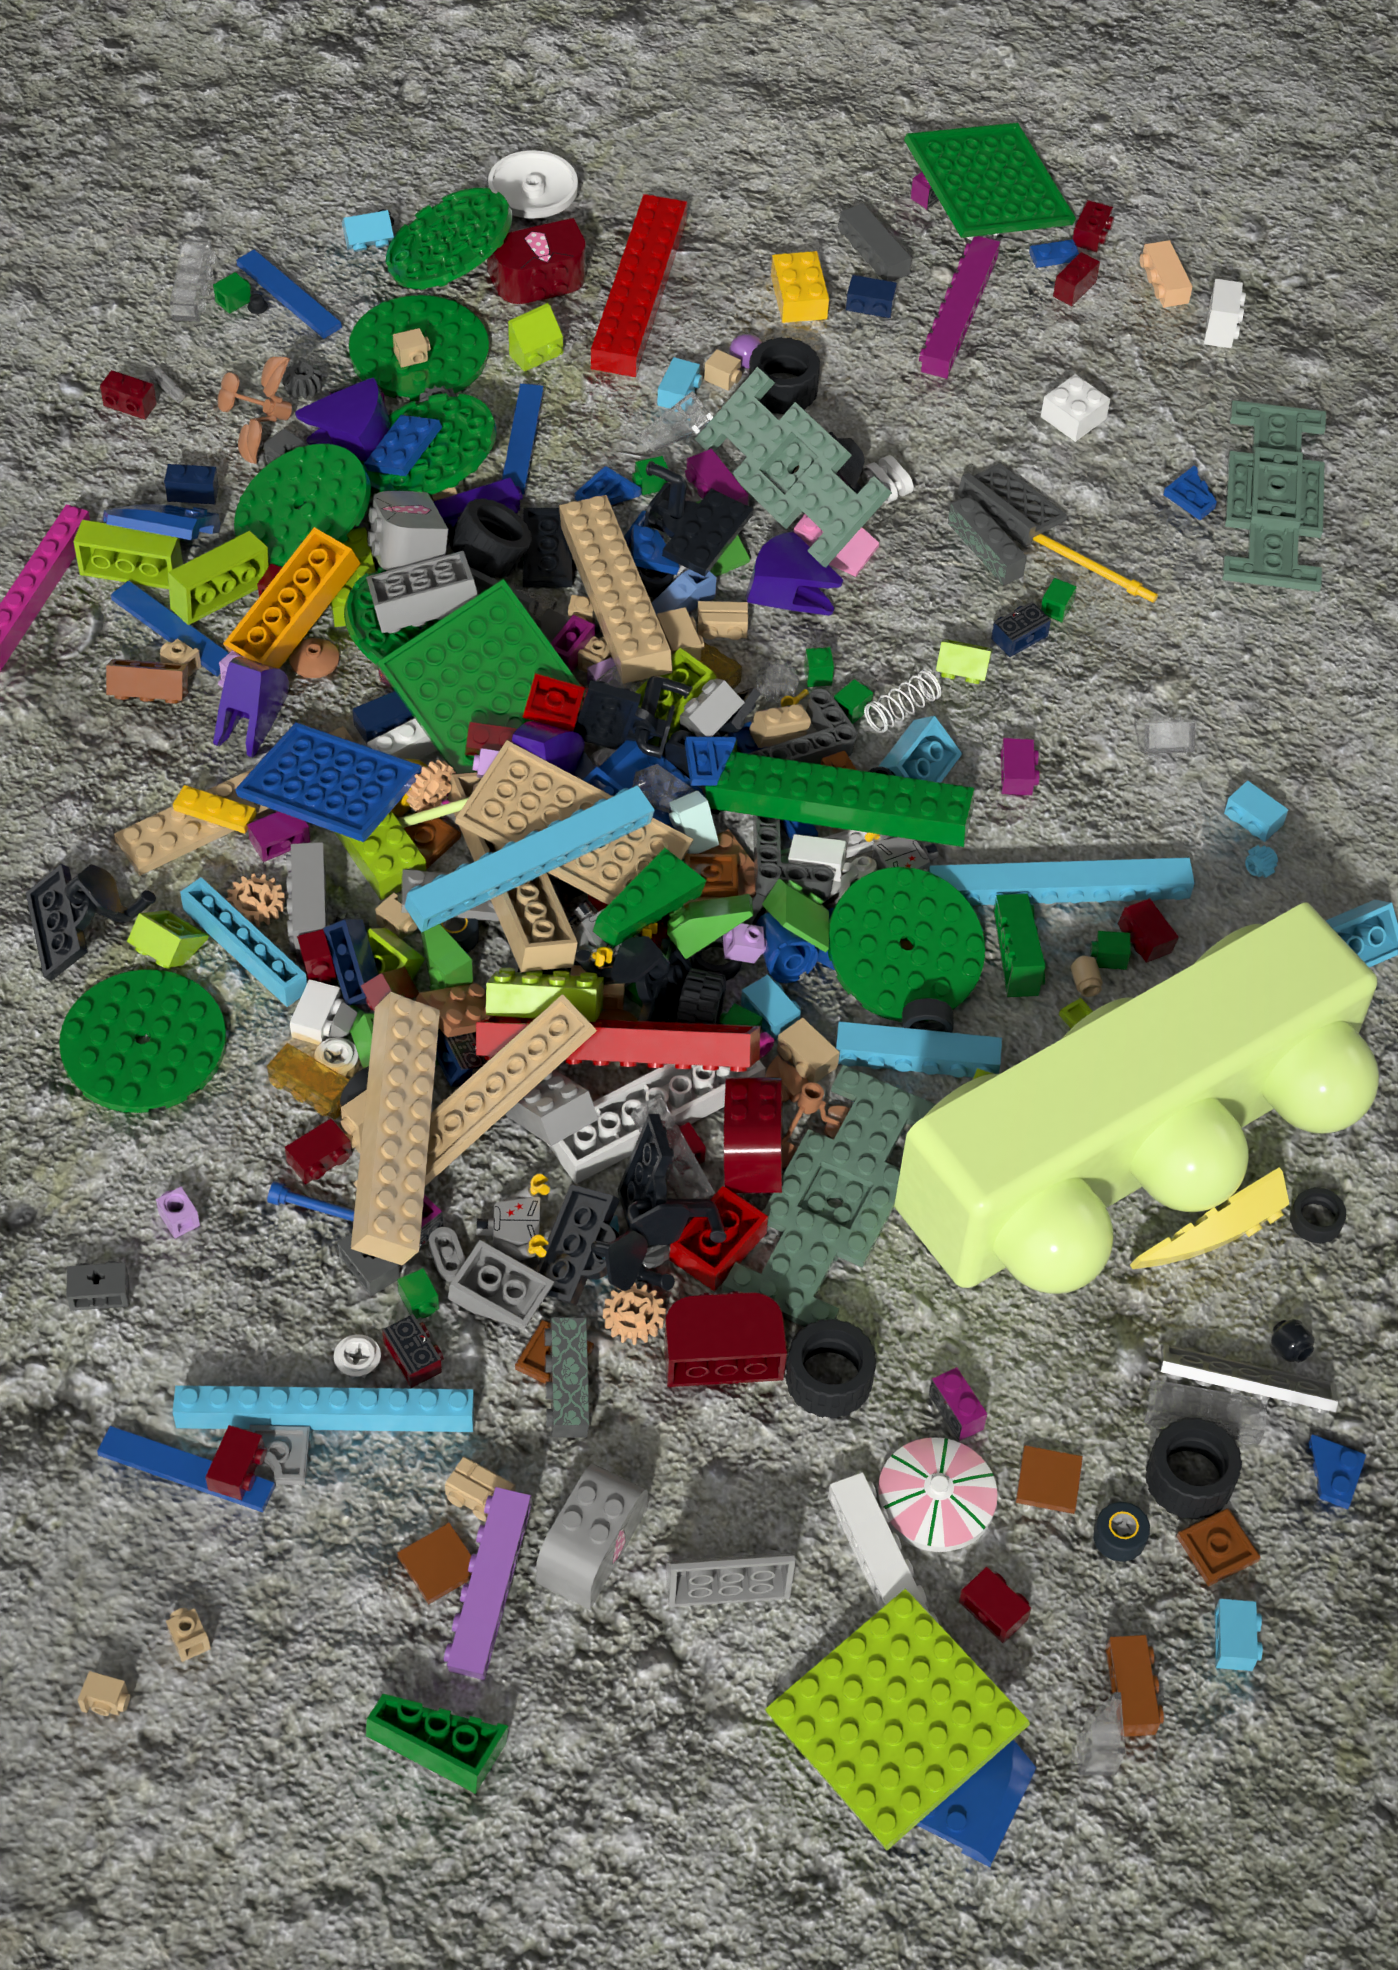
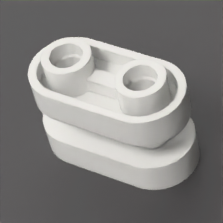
M888 455L881 458L879 465L872 462L863 467L862 480L865 484L875 476L881 483L885 482L889 485L892 494L884 503L888 504L896 500L898 494L905 496L913 492L914 487L911 477L893 456Z

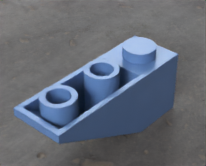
M690 569L683 572L651 603L656 616L658 613L686 607L689 613L698 608V601L714 599L716 594V577L710 571L705 577Z

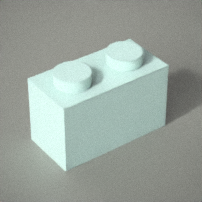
M698 790L669 802L672 811L669 813L672 825L677 831L693 839L692 845L687 851L688 854H699L719 845L708 800Z

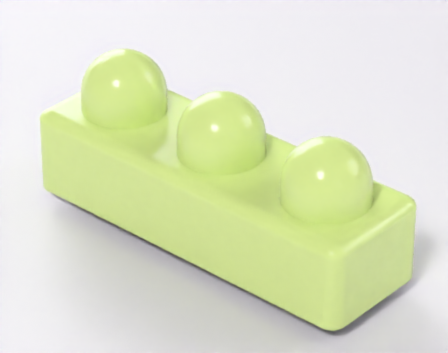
M1308 902L1297 905L1264 925L1252 924L1240 928L1213 945L1192 966L1135 998H1121L1101 1006L1078 1022L1056 1043L1001 1074H988L975 1078L944 1097L922 1119L916 1122L906 1135L894 1207L959 1287H974L1007 1268L1018 1281L1039 1292L1062 1294L1078 1290L1089 1284L1101 1273L1111 1255L1114 1237L1112 1221L1106 1209L1143 1187L1156 1201L1174 1210L1200 1212L1212 1209L1228 1200L1239 1188L1245 1177L1249 1154L1247 1140L1242 1130L1244 1126L1275 1109L1285 1121L1301 1130L1321 1134L1333 1133L1352 1126L1367 1113L1377 1094L1379 1071L1372 1050L1359 1035L1377 987V976Z

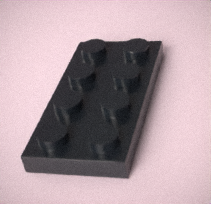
M523 508V521L529 527L532 535V543L523 556V587L572 588V554L561 528L559 508Z

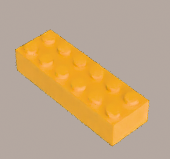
M314 527L225 640L223 645L229 653L233 650L244 658L279 669L361 563L353 550Z

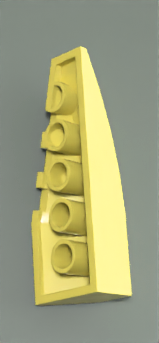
M1279 1167L1234 1194L1228 1201L1217 1208L1218 1211L1214 1207L1195 1222V1225L1189 1223L1176 1232L1172 1239L1167 1237L1139 1255L1130 1264L1131 1268L1140 1269L1161 1266L1190 1259L1224 1246L1244 1234L1248 1238L1263 1229L1261 1224L1267 1220L1270 1224L1276 1222L1284 1216L1282 1210L1289 1205L1283 1171Z

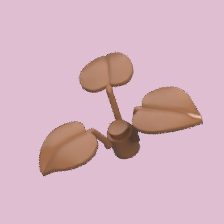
M271 357L265 363L261 384L264 386L263 392L265 395L270 397L265 402L238 394L237 390L240 380L236 374L229 372L222 378L217 400L218 408L222 412H229L232 409L236 397L262 405L263 412L268 416L251 419L249 425L245 424L240 431L238 449L241 456L250 463L257 464V451L262 435V425L260 422H276L277 419L286 421L291 415V403L283 401L281 397L275 395L290 360L288 357Z
M776 1056L767 1068L765 1077H782L783 1102L789 1099L794 1103L798 1101L799 1107L793 1122L782 1139L783 1170L788 1167L797 1150L793 1144L787 1141L803 1113L812 1114L820 1109L822 1120L827 1122L825 1133L834 1140L851 1108L840 1105L831 1106L826 1115V1102L822 1101L824 1096L823 1088L817 1083H809L807 1078L805 1079L799 1075L795 1067L783 1061L779 1056Z

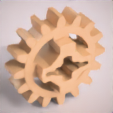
M439 759L436 763L431 761L428 767H422L420 774H415L416 782L411 785V790L406 793L409 796L406 801L415 811L422 812L436 806H441L442 799L446 800L448 798L446 794L451 791V774H456V772L445 761L442 762Z
M252 874L249 880L242 876V883H232L233 889H228V898L226 900L250 923H255L257 928L260 927V922L263 921L269 925V918L278 919V911H284L283 903H285L284 893H282L281 884L276 885L274 878L267 881L265 874L260 879L256 878L255 874Z
M634 1283L631 1289L627 1291L620 1290V1293L612 1290L611 1299H605V1309H603L605 1328H612V1337L621 1335L622 1343L627 1338L632 1340L633 1345H636L638 1338L647 1343L649 1334L656 1337L658 1335V1328L663 1329L666 1309L663 1308L664 1301L662 1298L657 1299L656 1290L648 1293L647 1285L645 1284L641 1289H637L636 1283Z

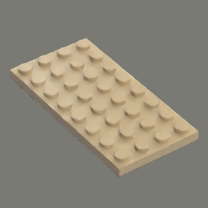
M507 740L457 815L455 823L503 848L509 842L515 841L516 843L524 839L532 831L537 830L539 832L546 829L556 820L563 821L569 818L575 811L580 809L586 810L597 801L604 798L607 800L613 796ZM652 817L650 824L548 873L609 905L664 848L668 849L680 860H683L692 845L693 839Z

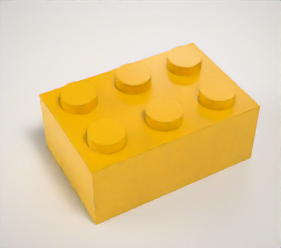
M817 251L772 255L771 279L782 323L827 319L829 297Z

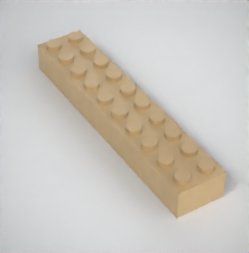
M607 495L559 505L563 534L622 683L625 684L647 679L651 676L672 673L670 647Z
M477 773L451 774V791L448 794L449 803L470 797L482 778H477ZM459 812L454 813L455 817H457ZM459 825L474 862L488 852L494 853L502 849ZM547 873L491 899L521 972L573 967L578 942Z
M390 992L375 1007L351 1249L404 1265L419 1252L440 1010Z

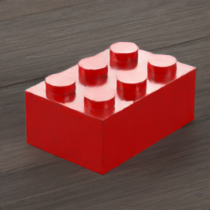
M724 1186L710 1200L716 1203L724 1231L727 1235L726 1240L721 1243L713 1242L709 1237L711 1227L708 1218L694 1217L684 1228L681 1237L676 1242L670 1244L669 1260L714 1292L726 1280L735 1262L740 1264L766 1235L768 1224L767 1215Z

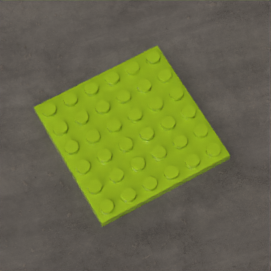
M906 1588L764 1709L767 1715L886 1851L1030 1725L1029 1720Z

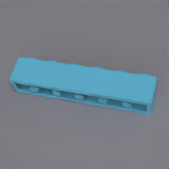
M202 877L180 891L183 911L286 1007L301 998L307 985L306 973Z
M840 1021L838 1023L836 1049L840 1052L838 1064L848 1067L864 1066L872 1069H894L900 1072H924L928 1075L944 1074L959 1078L963 1076L974 1077L977 1068L993 1074H999L1001 1066L1002 1038Z

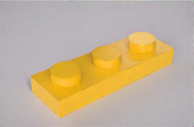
M186 785L182 787L173 802L174 811L244 834L248 830L247 824L252 823L256 816V808Z

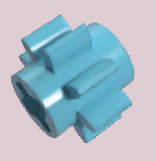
M1257 845L1248 850L1249 856L1246 857L1245 865L1251 875L1257 877L1263 875L1266 878L1275 873L1274 867L1277 866L1278 857L1272 848L1265 845L1262 847Z

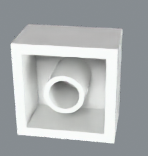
M1215 279L1207 314L1204 344L1231 348L1233 339H1238L1240 326L1237 323H1242L1244 309L1240 308V306H1244L1246 293L1242 292V282Z
M1075 374L1044 396L1041 418L1076 442L1107 419L1110 398Z

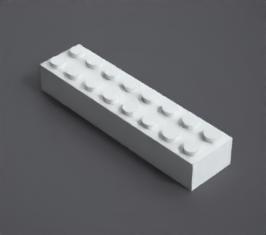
M760 1060L744 1072L730 1071V1067L719 1066V1070L710 1071L703 1070L702 1065H692L691 1069H676L675 1064H666L663 1068H658L594 1101L593 1105L599 1120L552 1146L548 1144V1146L573 1182L577 1184L631 1156L648 1114H659L667 1132L676 1125L681 1126L688 1122L692 1124L725 1106L726 1078L765 1077L766 1068Z

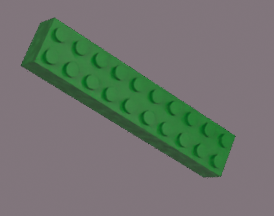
M739 752L731 753L717 786H705L706 799L710 809L959 847L965 846L973 813L975 789L973 787Z

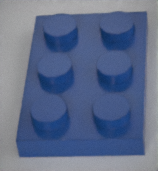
M400 415L364 463L367 471L406 476L441 430L442 425L440 421Z

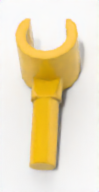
M804 689L795 697H783L781 707L797 705L800 700L809 694L808 690Z

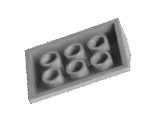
M464 551L366 577L382 633H395L401 630V628L411 625L421 626L426 621L433 619L442 620L478 596Z
M771 1550L758 1555L741 1552L729 1557H720L714 1554L706 1555L699 1559L676 1557L666 1561L669 1607L790 1599L795 1555L788 1552L780 1553L779 1551Z

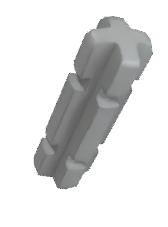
M156 367L151 372V377L157 381L167 394H170L174 401L181 403L186 398V393L179 388L170 376H167L163 369Z

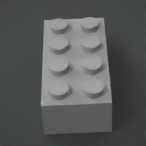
M323 842L291 844V855H286L288 871L286 881L289 897L287 898V911L289 914V920L287 921L290 952H296L297 962H303L297 936L321 930L328 926L327 878Z
M553 1070L505 1114L550 1146L599 1120L589 1091L556 1070Z

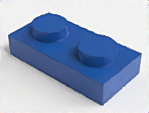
M1073 239L1030 246L1029 250L1036 268L1070 263L1079 254Z

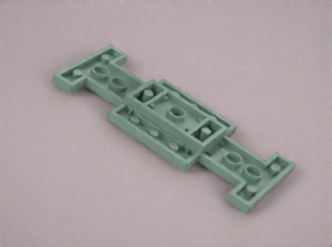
M757 367L697 435L695 440L706 451L713 449L715 452L725 439L728 438L746 456V459L732 475L784 528L787 529L803 511L823 531L822 535L807 551L826 568L892 492L873 476L861 491L856 494L836 474L852 455L796 402L780 420L775 417L760 402V399L775 382ZM799 465L798 471L792 474L794 468Z
M1232 400L1230 424L1253 426L1252 453L1230 451L1225 527L1249 529L1248 558L1225 556L1222 580L1320 592L1322 586V567L1298 565V537L1321 538L1325 462L1304 460L1303 452H1301L1302 432L1324 435L1326 411ZM1272 486H1279L1281 489H1275Z
M845 1065L842 1066L837 1075L831 1092L850 1099L854 1103L833 1140L810 1129L807 1130L782 1176V1193H773L763 1211L768 1216L767 1226L783 1232L762 1273H759L735 1262L723 1284V1291L727 1293L740 1291L742 1293H760L770 1297L780 1307L783 1318L803 1327L821 1319L830 1320L831 1318H837L839 1308L815 1297L834 1261H837L838 1257L863 1268L894 1209L900 1168L886 1162L906 1124L913 1126L936 1105ZM831 1198H836L842 1202V1205L834 1208L829 1206L827 1201Z

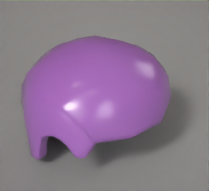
M752 334L739 335L732 340L729 355L740 359L742 368H749L752 351L762 341L759 337Z

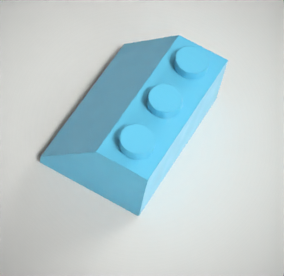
M935 716L913 720L878 767L890 769L894 772L895 776L941 783L960 758L962 752Z
M1374 899L1326 920L1368 967L1398 955V923L1392 902Z

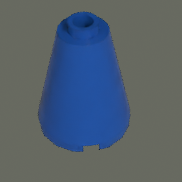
M770 913L762 915L757 920L755 926L763 927L764 938L767 941L763 956L770 976L776 982L786 984L799 980L798 976L806 972L808 974L812 971L818 958L815 946L783 927Z

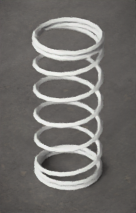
M922 670L918 673V676H912L908 683L903 682L899 685L898 689H891L888 696L881 695L878 698V702L868 703L865 706L864 713L870 726L879 733H884L888 726H894V719L884 705L879 703L883 697L888 698V705L892 714L898 720H904L903 709L895 699L890 697L892 691H898L899 701L905 711L909 714H914L915 707L906 693L900 690L902 685H908L909 694L913 702L920 708L925 706L923 695L929 701L938 699L941 696V686L937 678L930 671ZM922 673L927 674L935 683L938 692L937 696H935L931 685L921 677ZM913 678H918L921 692L914 685L910 684ZM922 681H924L929 686L930 690L932 691V694L928 692ZM910 686L919 693L923 701L922 706L915 701ZM900 692L911 703V706L913 708L912 712L908 711L907 708L904 706L900 697ZM890 699L894 701L901 710L902 718H899L894 713L890 704ZM879 705L889 714L892 725L888 724L887 718ZM870 706L879 713L884 723V729L878 728L869 715Z

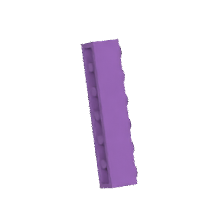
M495 1487L493 1496L488 1495L484 1508V1513L488 1514L485 1525L480 1524L476 1538V1542L480 1543L478 1553L472 1554L468 1567V1572H472L469 1584L464 1583L461 1591L460 1601L464 1602L461 1614L456 1613L453 1620L452 1631L456 1632L453 1644H447L444 1654V1661L448 1662L449 1672L481 1680L486 1679L532 1507L531 1495Z

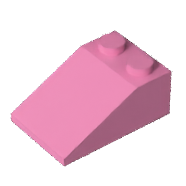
M806 514L794 527V533L809 547L823 533ZM861 527L829 565L856 577L879 547V542Z

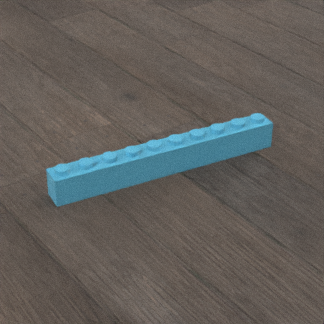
M638 785L631 789L624 788L614 797L607 800L605 798L601 799L586 810H577L563 821L556 820L552 822L546 829L539 832L537 830L532 831L524 839L516 843L515 841L509 842L497 852H488L471 864H462L448 875L441 874L429 884L415 886L407 893L405 908L419 930L424 932L650 824L655 810Z
M1190 858L934 865L929 867L930 873L954 886L971 906L994 905L996 895L1028 894L1030 904L1094 901L1100 903L1106 901L1129 902L1149 898L1152 901L1159 899L1182 900L1191 897L1194 887Z
M175 1385L173 1416L176 1428L227 1429L228 1425L240 1429H250V1425L310 1426V1430L473 1432L474 1393L473 1389Z

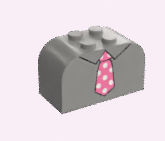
M384 491L374 496L373 508H370L369 511L371 531L367 533V545L371 547L372 555L376 557L383 569L390 571L445 556L448 528L428 493Z
M593 1463L590 1464L580 1477L543 1542L536 1563L537 1584L591 1610L647 1511L648 1490Z

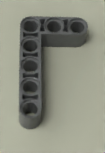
M815 689L810 693L806 712L817 732L749 754L821 765L822 758L845 751L848 757L851 756L857 738V731L833 696L825 689Z
M753 815L755 892L767 897L779 878L785 882L791 879L803 887L801 892L809 896L812 892L824 901L828 900L832 891L833 871L825 866L781 863L780 819Z

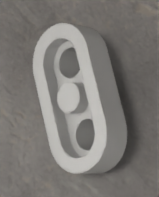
M439 1227L429 1236V1248L439 1276L446 1281H452L465 1263V1257L456 1233L448 1227ZM441 1243L448 1244L446 1247H440L439 1245ZM455 1267L456 1270L449 1271L447 1268Z

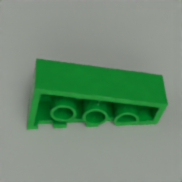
M664 848L597 916L592 932L612 948H615L627 939L640 933L646 926L651 923L655 924L671 911L675 912L683 907L686 902L700 897L707 880L668 849Z
M1028 894L996 895L993 912L1007 997L1039 996L1041 985H1045V962L1039 942L1038 928L1034 921V905L1030 904Z
M387 1694L381 1695L366 1721V1737L475 1794L507 1743L508 1725L497 1723L496 1726L484 1723L481 1718L473 1716L465 1718L453 1715L450 1710L423 1707L422 1703Z

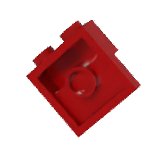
M535 673L523 718L573 732L585 688Z

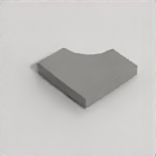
M250 1425V1432L260 1434L263 1437L264 1447L267 1448L264 1462L273 1471L275 1484L306 1485L310 1426Z

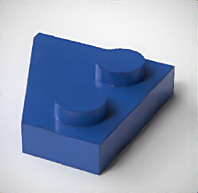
M605 466L575 492V500L581 501L607 495L610 505H614L639 497L641 495V488Z
M1192 466L1168 485L1163 494L1198 520H1202L1212 512L1217 503L1213 494L1208 491L1206 482L1201 481L1196 466Z
M633 525L631 531V556L635 565L677 575L679 564L662 556L666 543L658 530Z
M686 737L685 749L691 786H717L735 746L736 737Z
M1312 1434L1309 1440V1448H1312L1314 1458L1313 1469L1318 1479L1319 1499L1348 1509L1366 1454Z

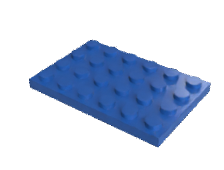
M295 722L238 785L235 791L237 797L365 842L407 793L411 785L416 782L415 774H420L422 767L421 765Z

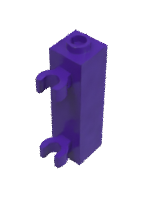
M507 478L434 501L433 503L446 524L448 533H450L458 517L461 516L470 501L481 498L494 500L512 509L517 514L520 511V500L523 499L520 487L515 486L511 478Z

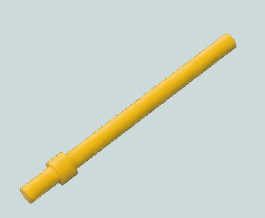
M1043 534L1033 537V541L1127 589L1126 592L1135 597L1139 595L1152 603L1156 601L1158 594L1143 587L1141 582L1135 579L1129 580Z

